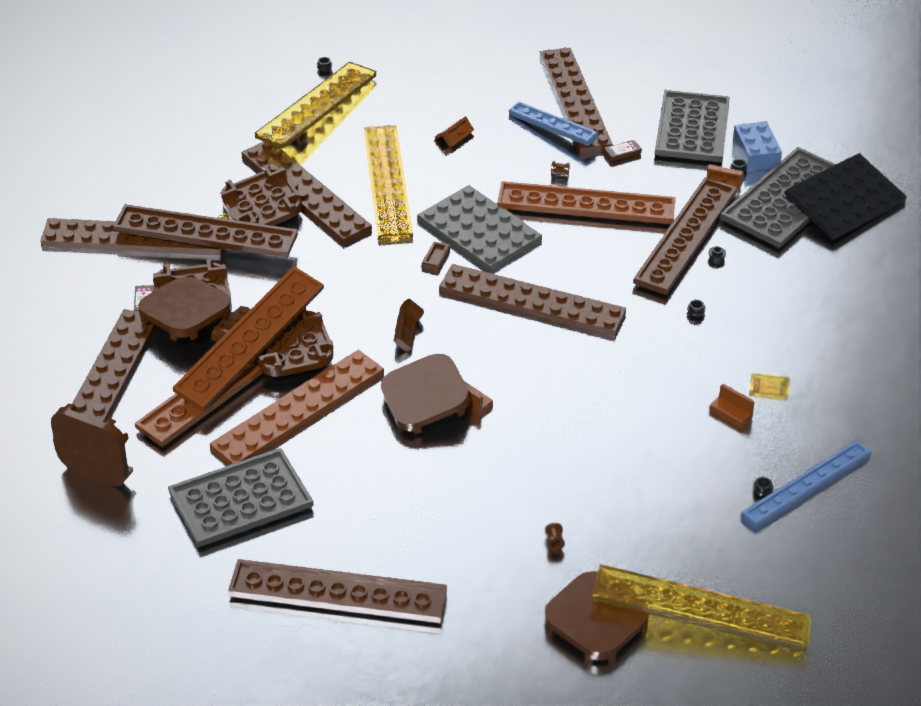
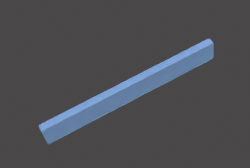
M858 440L854 441L742 511L741 518L754 529L758 528L870 457L871 450Z

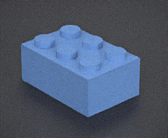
M767 121L734 125L732 142L740 159L746 162L747 172L770 170L781 161L782 150Z

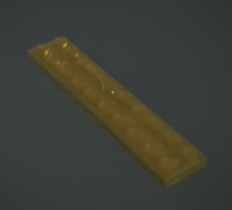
M351 61L347 62L254 132V138L284 149L377 77V71Z
M388 124L363 127L377 240L413 239V228L397 125Z
M603 564L599 565L592 600L803 652L807 651L811 615Z

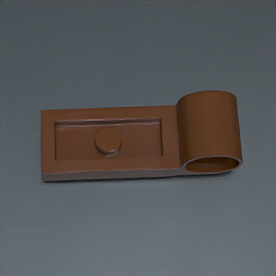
M410 298L406 299L399 308L393 342L405 352L412 349L416 322L424 315V309Z
M241 305L229 315L227 320L223 319L214 327L211 340L218 342L250 308Z

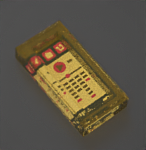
M751 373L749 391L788 396L790 377Z

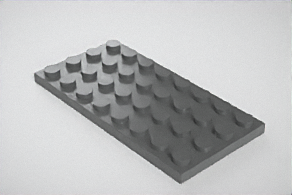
M797 147L721 212L720 219L781 248L811 220L785 195L786 189L836 164Z

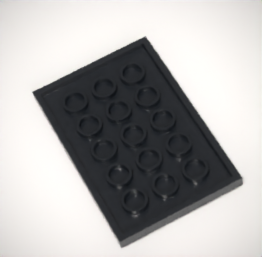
M860 153L786 189L785 195L832 240L900 205L907 199V196Z

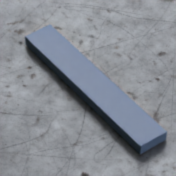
M520 101L508 110L509 115L586 146H589L599 137L597 131Z

